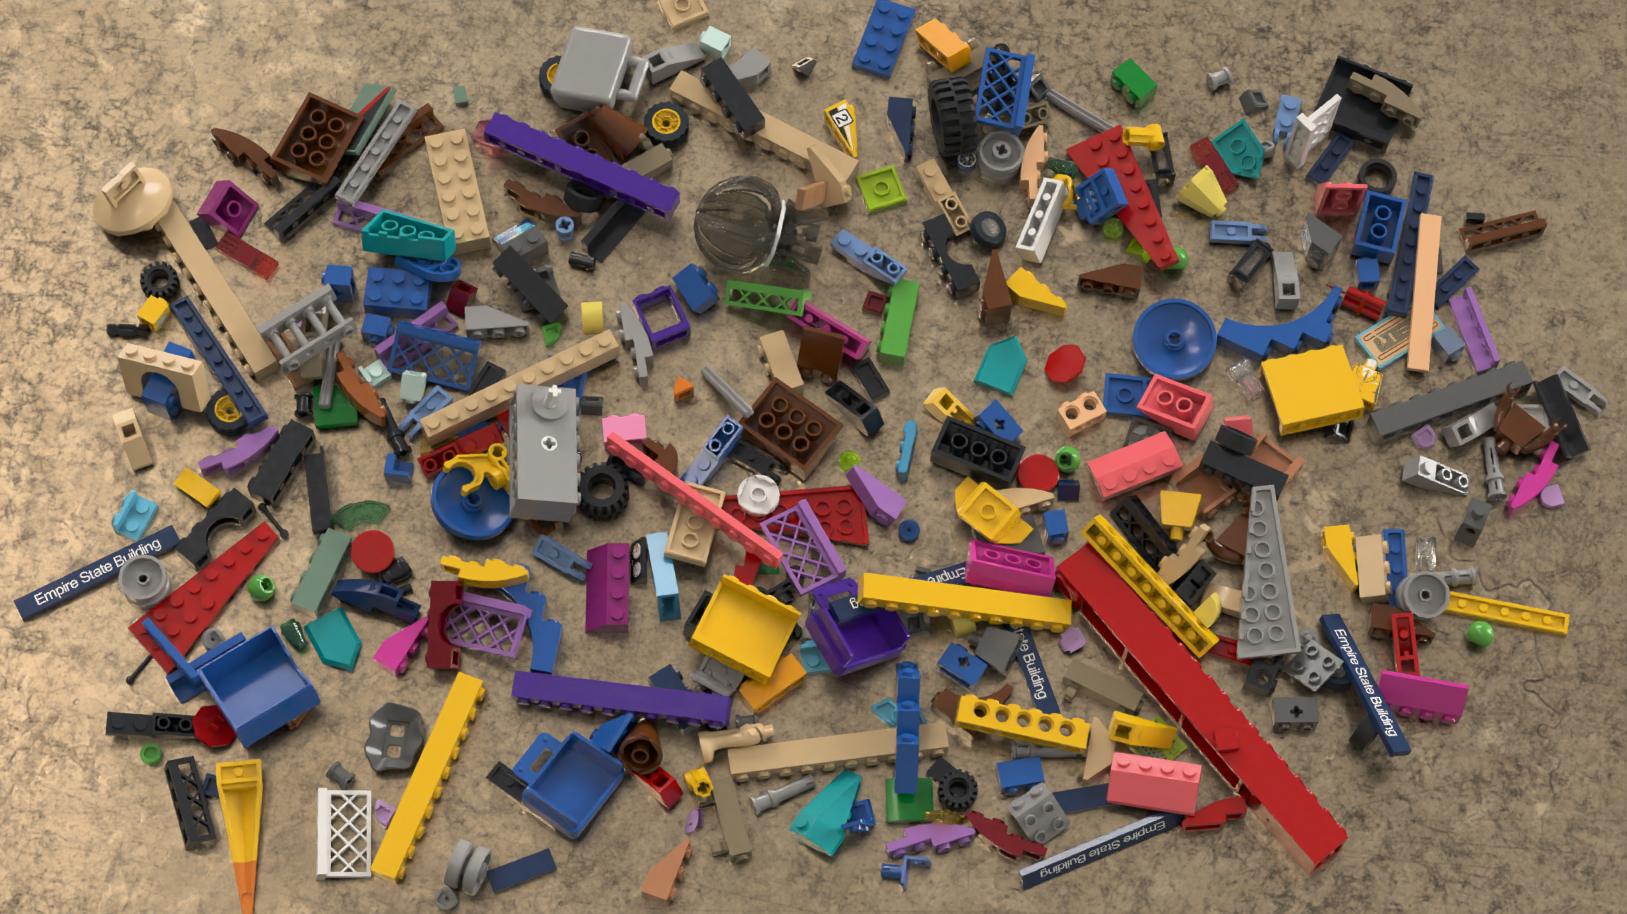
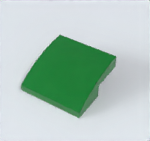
M334 385L331 407L329 409H321L319 407L321 386L313 387L316 429L358 425V411L346 399L338 385Z
M894 778L885 780L886 823L908 824L909 822L932 823L934 821L933 778H918L917 794L895 793Z

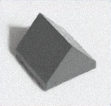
M583 396L581 400V414L602 416L604 398Z

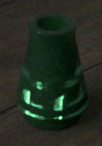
M1050 157L1046 163V168L1055 174L1067 175L1073 180L1077 173L1078 165L1074 164V161Z
M292 618L279 627L281 634L293 645L297 652L308 646L299 621L296 622Z

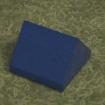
M1058 480L1057 500L1079 501V480Z

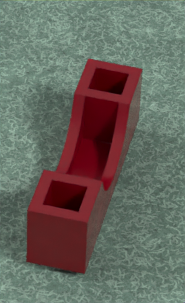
M431 581L429 588L430 608L427 612L429 629L426 633L428 648L425 654L426 668L460 670L461 648L454 645L448 638L446 623L450 613L455 608L463 605L464 583Z

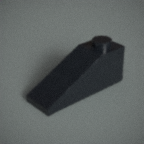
M841 380L824 392L847 419L868 437L884 425L878 407Z

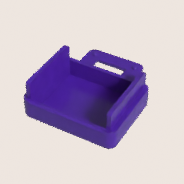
M846 578L815 588L813 590V597L820 608L812 612L805 621L808 632L832 673L836 676H843L896 658L906 648V643L910 639V634L896 611L882 610L837 624L828 606L830 604L828 597L846 591L849 592L850 596L858 594V585L852 578Z

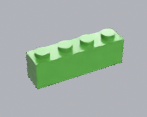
M900 279L896 285L889 286L888 297H891L890 304L886 303L884 315L887 316V320L882 322L880 334H883V340H878L876 353H880L879 361L904 365L920 282Z

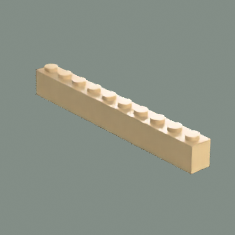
M681 70L669 88V99L673 103L689 108L692 113L701 114L710 122L718 123L724 126L726 130L735 132L732 127L733 123L729 118L726 119L719 103H715L712 100L710 90L703 87L700 79ZM759 110L765 118V128L745 140L754 141L763 149L771 150L782 159H789L795 162L798 167L806 168L812 171L806 148L817 144L843 175L847 184L851 183L859 169V160Z
M173 200L168 213L154 224V228L157 232L161 231L163 233L162 240L167 248L172 247L174 250L172 253L174 259L178 264L182 263L184 266L182 271L188 280L192 279L195 283L192 286L197 295L202 294L204 297L203 304L208 312L212 310L215 314L213 319L217 326L224 328L225 333L223 334L229 344L233 343L236 347L234 352L239 360L243 359L246 365L244 367L249 376L254 375L256 380L259 381L279 370L278 362Z
M610 329L420 419L421 430L430 447L508 410L509 402L517 384L548 387L561 385L619 357V345Z
M945 722L919 725V759L928 755L940 757L944 756V753H948L949 744ZM896 728L728 749L730 776L736 782H745L749 778L754 777L768 779L771 775L778 774L781 777H786L794 772L809 774L817 769L832 771L836 767L841 766L855 768L858 764L865 763L868 766L877 765L881 761L895 763Z

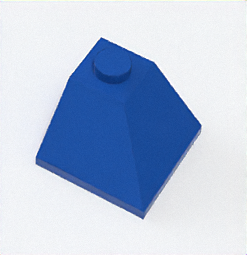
M627 713L601 724L599 729H594L589 739L592 743L616 758L619 754L621 743L636 724L634 715Z

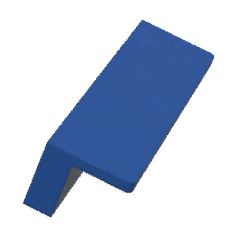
M240 632L189 664L196 671L246 641V638ZM179 669L165 677L181 704L186 703L206 690L204 685L198 689L195 688Z

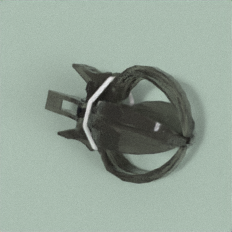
M740 175L718 182L705 193L697 206L693 226L695 239L700 251L707 260L718 268L729 273L746 274L764 265L770 271L783 269L797 276L809 279L810 270L799 260L818 265L822 248L809 242H816L821 226L812 223L828 220L829 214L828 211H821V209L808 208L803 211L796 210L795 203L791 199H788L787 203L785 200L781 201L777 189L770 182L756 176ZM748 192H754L759 195H762L770 203L771 211L769 210L768 205L763 200H761L758 196ZM796 228L803 229L802 233H797ZM793 246L805 248L804 253L792 249Z

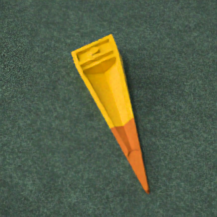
M261 759L216 763L217 788L242 914H253L263 792Z

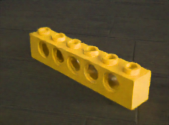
M971 694L961 695L954 722L956 727L1082 754L1086 749L1090 724L1085 723L1080 718H1072L1070 720L1063 718L1061 714H1043L1039 709L1031 708L1025 710L1016 704L1002 705L997 700L987 699L984 701ZM974 710H982L985 716L982 718L977 717ZM996 714L1004 715L1006 722H999L996 719ZM1017 719H1024L1027 722V727H1021L1017 723ZM1040 723L1046 724L1049 731H1041L1038 725ZM1060 729H1068L1070 736H1063Z

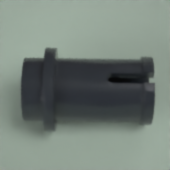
M571 252L568 263L585 267L589 271L594 269L596 257H593L592 254L587 256Z

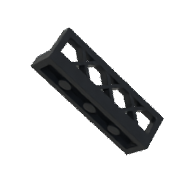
M336 176L331 177L327 185H323L320 189L319 183L312 182L268 219L264 226L282 242L335 197V194L341 187V181ZM307 195H311L307 200L304 201V197H306ZM291 208H296L288 215ZM276 221H280L276 226H272Z
M1137 495L1127 496L1110 512L1156 573L1161 569L1158 566L1159 557H1169L1173 553L1179 556L1177 554L1178 548ZM1124 507L1129 511V520H1123L1118 513ZM1133 524H1139L1142 528L1141 537L1133 533ZM1146 540L1152 541L1155 545L1154 553H1149L1146 550Z
M194 756L168 760L164 771L186 850L194 849L197 843L215 840L216 835ZM189 763L191 768L189 776L181 773L178 765ZM187 782L196 787L197 792L194 797L185 792L184 787ZM192 803L202 808L200 817L191 813L190 807ZM198 823L207 827L208 835L197 836L196 826Z

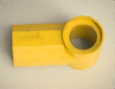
M1150 124L1145 128L1126 127L1123 130V143L1128 146H1147V149L1150 151L1160 150L1165 146L1162 128L1159 124Z
M704 766L683 773V778L689 792L693 791L696 795H700L703 798L710 795L713 785Z

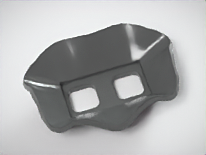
M387 702L373 713L369 720L370 735L365 743L364 751L374 771L380 772L386 769L404 770L412 767L414 757L424 743L421 730L422 716L419 711L401 704ZM391 726H405L404 736H391ZM390 745L401 747L400 757H387V747Z

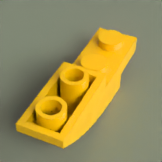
M453 555L449 557L442 556L440 561L441 571L458 575L459 582L464 583L465 586L503 588L519 585L529 580V572L525 567L518 564L513 566L507 565L499 559H486L484 567L475 561H470L469 563L461 561L459 557Z

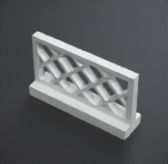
M1338 94L1308 118L1303 113L1296 117L1284 156L1297 169L1304 165L1308 152L1328 137L1341 101V97Z
M318 788L316 880H325V878H371V791ZM331 796H340L346 803L337 810L331 804ZM356 797H366V805L361 810L352 803ZM348 804L357 812L350 820L340 813ZM337 815L346 823L339 831L331 825V820ZM359 815L366 821V826L361 831L352 824ZM348 826L357 834L350 842L340 834ZM336 837L345 844L338 853L331 847V842ZM359 837L366 843V848L361 853L351 845ZM347 848H350L357 855L349 864L340 856ZM336 858L346 866L341 872H331V863ZM360 858L366 864V872H357L351 866Z

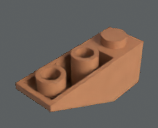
M690 839L684 840L649 871L641 891L642 897L666 906L669 900L673 901L677 888L674 886L677 879H682L685 868L682 867L685 859H690L693 847H690Z

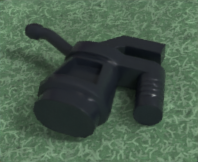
M400 556L399 558H394L386 570L379 572L378 582L383 583L385 581L388 585L396 587L394 585L395 582L407 578L408 574L413 571L404 557ZM410 583L398 587L404 590L403 595L413 591Z

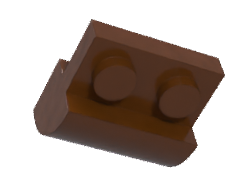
M647 437L643 442V453L678 478V454L674 446L669 443L664 449V446L659 441H653Z

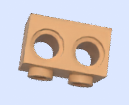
M1092 391L1090 393H1082L1072 402L1067 401L1061 404L1057 409L1056 418L1069 438L1104 420L1107 411L1096 393ZM1084 406H1092L1094 410H1087ZM1066 415H1074L1076 419H1068Z

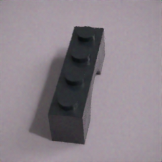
M945 213L922 222L920 236L923 242H927L929 245L930 256L933 260L936 259L940 275L942 277L945 276L949 292L951 294L954 293L956 299L979 291L981 281L972 264L957 263L950 258L946 251V246L953 237V228Z
M235 487L231 491L226 492L222 496L221 502L216 507H212L207 512L206 517L193 526L191 533L177 543L175 550L178 557L197 572L212 557L208 548V542L214 530L225 524L242 526L256 511L254 503Z

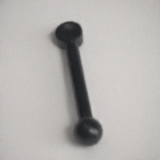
M260 503L258 509L263 511L279 530L280 537L283 539L287 538L288 531L282 529L266 509V504Z
M150 654L131 676L126 677L127 684H132L134 678L152 659Z

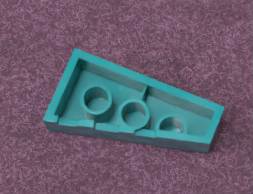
M382 209L361 230L362 248L366 252L447 261L456 251L454 229Z

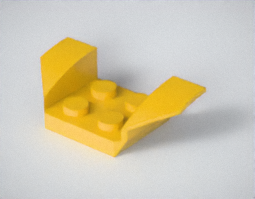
M967 476L954 491L958 517L987 540L994 542V544H1021L1034 529L1021 519V512L1014 504L986 482H981L978 485Z

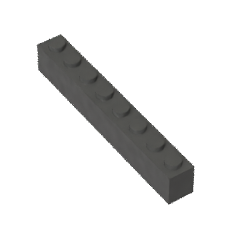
M1523 360L1519 362L1511 361L1502 368H1491L1485 374L1479 376L1477 374L1471 375L1465 381L1451 382L1442 389L1434 388L1428 394L1422 396L1420 394L1414 395L1408 401H1397L1385 409L1377 408L1371 412L1367 423L1378 444L1420 429L1426 424L1431 425L1499 401L1507 392V385L1511 381H1513L1510 385L1512 390H1517L1518 386H1521L1517 394L1530 389L1533 380Z

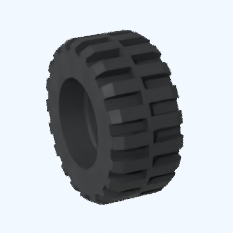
M962 76L933 80L928 86V102L933 134L940 154L944 157L973 153L978 147L979 136L975 105L968 81Z

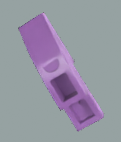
M268 426L261 429L260 432L245 434L236 440L238 448H229L223 451L222 454L203 458L202 461L198 462L203 477L222 470L225 471L226 477H229L257 462L267 454L271 445L280 438L277 426Z
M947 823L912 826L904 829V838L887 843L885 851L888 858L892 856L899 858L906 855L907 851H921L930 844L932 852L938 851L943 853L950 850L951 846L970 844L975 837V830L966 826Z

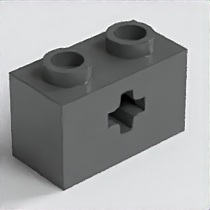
M1274 697L1270 704L1272 729H1278L1281 732L1300 729V731L1307 732L1315 729L1319 723L1317 697Z

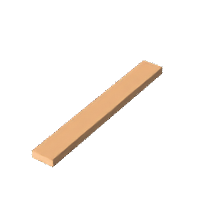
M1421 213L1419 216L1407 370L1427 373L1430 362L1442 216Z

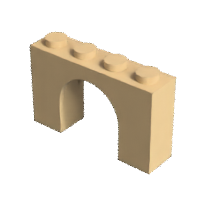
M127 343L117 356L127 394L142 397L141 395L152 373L156 372L164 375L174 383L179 392L182 408L202 412L211 400L202 361Z

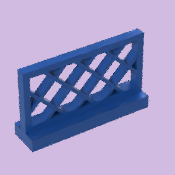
M986 47L975 107L977 123L1010 130L1011 134L1020 135L1025 122L1035 61L1034 54L1027 53L1026 56ZM989 54L997 56L1001 62L993 66L989 60ZM1008 61H1020V65L1017 69L1013 70ZM1001 65H1004L1009 72L1003 77L996 70ZM992 71L998 80L990 84L986 74ZM1010 76L1016 81V85L1012 88L1004 81ZM998 83H1001L1006 90L1000 95L993 88ZM989 89L995 98L987 102L983 92ZM1007 94L1013 99V104L1008 107L1001 99ZM995 101H998L1003 108L997 113L990 106ZM986 107L992 116L989 118L979 117L980 110ZM1006 112L1010 117V124L1002 122L998 116Z
M400 320L397 323L387 371L402 374L409 367L412 371H416L412 365L423 360L428 368V371L425 373H431L432 377L427 376L426 381L469 391L482 341ZM400 335L409 337L413 345L403 350L399 344ZM423 341L429 342L433 348V351L426 355H423L417 346ZM444 346L450 348L454 354L445 361L438 352ZM415 347L421 358L411 363L405 352ZM435 352L441 363L431 368L425 358ZM463 352L473 354L472 362L464 366L458 356ZM402 354L408 365L402 369L393 367L395 358ZM456 358L461 369L451 373L446 363ZM441 365L444 366L449 375L444 379L437 378L433 370ZM463 370L468 377L466 385L457 383L454 375Z

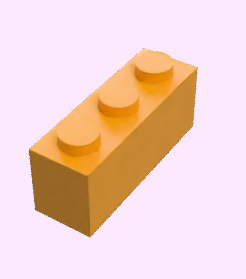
M936 18L915 29L919 45L951 73L971 62V49L967 42L961 41L955 32L952 33L944 23L941 24Z
M792 653L788 656L783 655L778 659L766 685L754 679L752 681L749 679L740 686L739 697L752 714H759L806 681L807 672Z

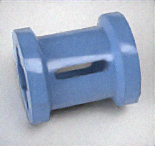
M560 217L555 224L557 238L563 242H569L575 235L574 222L569 217Z

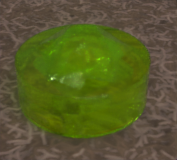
M1110 218L1105 221L1103 232L1107 237L1116 239L1123 234L1124 225L1119 219Z
M852 450L844 451L839 456V467L844 472H847L854 464L860 465L859 455Z

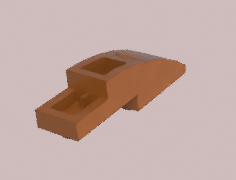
M344 350L336 353V363L340 372L336 373L337 384L343 395L368 420L380 427L386 426L385 417L388 415L384 405L380 406L378 402L379 395L377 390L371 388L369 382L363 383L360 375L355 374L353 370L355 368L351 357L346 356Z

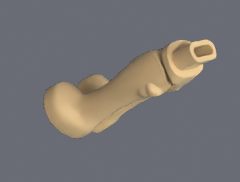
M762 723L745 724L736 729L698 732L704 763L712 762L714 752L721 748L747 747L758 744L762 739L763 742L766 741L767 737L775 736L773 725L763 726Z

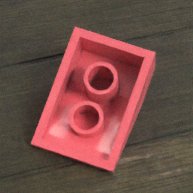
M1324 182L1318 184L1315 191L1316 215H1357L1367 190V184H1352L1350 182L1342 184Z
M1154 374L1137 406L1139 411L1172 432L1193 441L1197 440L1214 408L1212 395L1158 374Z

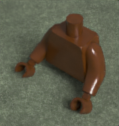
M1513 381L1507 385V392H1505L1497 407L1493 422V429L1496 431L1494 437L1499 441L1495 446V450L1503 456L1509 450L1517 455L1521 452L1528 454L1537 451L1549 444L1558 435V431L1567 428V424L1563 425L1562 428L1558 426V421L1562 419L1558 418L1552 422L1551 427L1545 430V426L1516 403L1512 405L1515 398L1514 395L1521 389L1519 385L1517 390H1512L1510 385Z
M1244 490L1246 493L1245 499L1242 494L1237 495V500L1244 503V514L1242 513L1216 540L1214 539L1213 531L1210 530L1202 541L1206 542V547L1215 558L1230 564H1245L1251 491Z

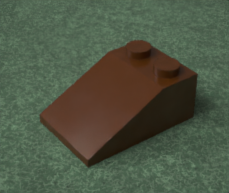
M590 110L584 111L550 130L554 138H561L572 146H580L588 153L598 154L604 160L618 163L607 141L591 122Z
M997 249L992 250L982 299H979L978 315L980 320H984L985 327L1009 322L1012 310V301Z
M804 325L797 361L800 375L805 378H818L825 383H837L843 363L845 335Z

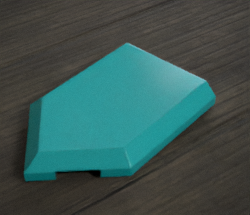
M1243 118L1210 142L1233 175L1259 179L1265 149Z
M1016 335L988 346L973 382L1011 397L1013 396L1028 361Z
M337 608L303 627L324 665L335 666L353 672L362 643L343 608Z

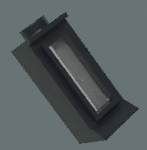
M1162 132L1165 146L1162 149L1150 151L1146 146L1152 180L1157 179V186L1159 179L1168 178L1169 185H1173L1176 177L1168 132Z
M1257 238L1236 266L1229 272L1226 282L1230 284L1235 279L1242 284L1240 292L1244 293L1271 259L1274 249L1266 241H1261Z

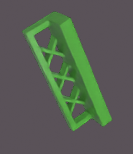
M727 280L724 304L803 316L805 300H811L812 292L738 280ZM733 289L739 290L743 296L737 302L731 301ZM754 292H757L762 299L756 305L749 299V296ZM773 295H776L781 302L775 308L768 302V299ZM792 298L799 299L797 311L791 310L787 305V302Z

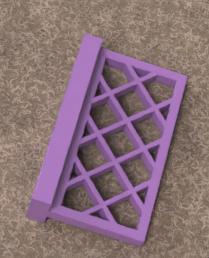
M806 499L799 501L796 506L760 523V528L767 540L778 550H780L778 547L780 540L792 544L789 553L781 551L783 552L781 564L800 597L812 592L815 588L846 577V567ZM796 513L799 518L798 526L786 523L787 517ZM771 524L780 525L779 535L770 533L767 526ZM784 527L796 530L794 539L781 536ZM799 531L809 535L808 544L796 540ZM794 544L806 548L804 557L792 554ZM809 549L819 552L820 557L818 561L806 558ZM790 558L802 561L799 571L789 567ZM805 562L817 566L814 575L802 572ZM819 567L828 569L831 575L826 578L817 576ZM800 576L813 579L811 585L802 589L799 584Z
M464 592L463 605L459 606L462 613L455 618H452L450 614L447 619L446 628L452 625L456 634L449 637L450 641L457 646L515 659L526 620L530 619L532 610L524 605ZM478 610L481 618L472 623L468 614ZM494 614L498 615L501 622L491 627L487 619ZM465 617L468 626L459 631L455 623ZM513 619L519 620L517 628L510 632L506 623ZM484 621L488 630L478 636L474 627ZM504 626L507 635L497 640L494 631ZM472 630L475 638L467 643L461 635ZM491 634L494 643L485 647L481 639ZM510 638L512 642L510 652L503 651L500 644Z

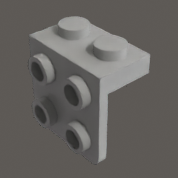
M706 655L699 669L692 671L689 677L693 678L692 682L703 688L707 686L712 689V694L731 696L736 694L745 675Z
M1043 782L1033 786L1030 791L1016 798L1007 806V809L1019 823L1030 842L1037 841L1044 844L1070 826L1068 817Z

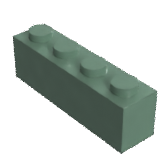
M328 528L325 534L322 533L318 541L319 547L316 552L312 553L309 559L310 566L307 571H303L300 577L301 584L298 590L295 589L291 595L290 601L294 610L316 619L319 617L350 554L353 543L351 536Z

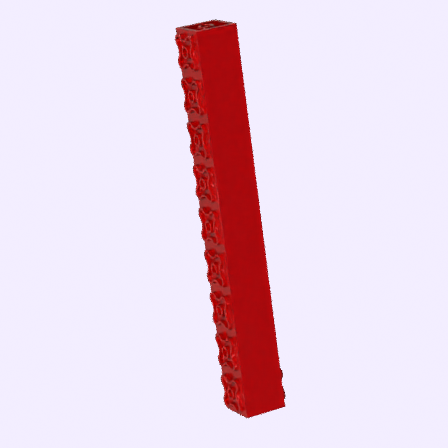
M1088 542L1060 563L1055 571L1056 580L1054 587L1067 600H1071V607L1078 609L1238 796L1245 795L1246 805L1302 870L1309 876L1338 853L1348 839L1346 830L1335 821L1328 809L1322 808L1319 805L1315 794L1304 785L1298 775L1292 774L1288 769L1286 761L1275 752L1268 741H1264L1259 736L1258 729L1246 719L1239 708H1235L1230 703L1229 696L1218 687L1210 675H1206L1203 672L1201 664L1190 655L1184 644L1178 643L1175 640L1170 628L1163 624L1154 610L1148 609L1145 601L1120 577L1102 555ZM1236 727L1240 746L1239 750L1217 753L1213 731L1215 729Z

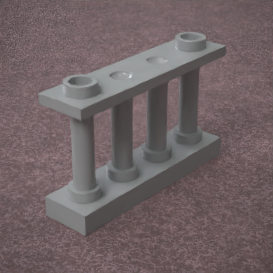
M329 283L256 327L264 342L272 340L282 355L283 359L279 363L285 374L296 370L302 363L341 339L351 336L354 331L358 330L352 317L345 320L334 305L333 301L337 297ZM323 307L328 309L338 324L329 331H326L315 312ZM305 318L309 319L320 335L311 342H308L297 326V323ZM287 329L291 330L301 345V348L293 353L289 352L279 337V334Z

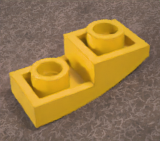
M187 467L173 483L208 509L221 494L219 489Z

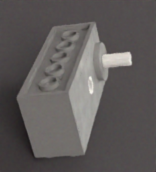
M526 384L516 385L509 402L510 518L569 522L572 515H575L576 506L580 505L581 493L577 490V486L580 485L581 475L577 473V467L580 465V454H577L580 435H577L576 429L579 428L580 418L576 416V410L579 408V397H576V389L559 388L557 385L552 387Z

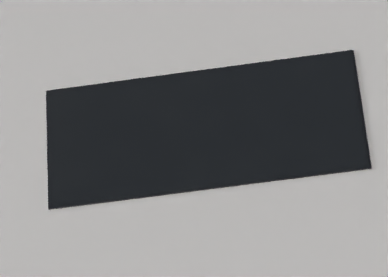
M200 217L189 221L205 250L219 245L209 224Z

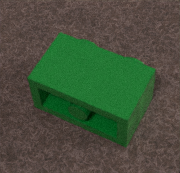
M1131 58L1112 71L1110 80L1112 86L1116 90H1120L1125 95L1126 100L1137 108L1156 94L1158 85Z

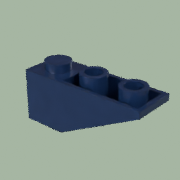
M889 96L886 124L904 162H908V155L913 153V143L909 141L910 137H914L915 125L911 124V118H916V107L913 106L912 98Z

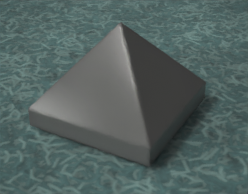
M806 57L792 65V69L810 76L817 61L816 59Z

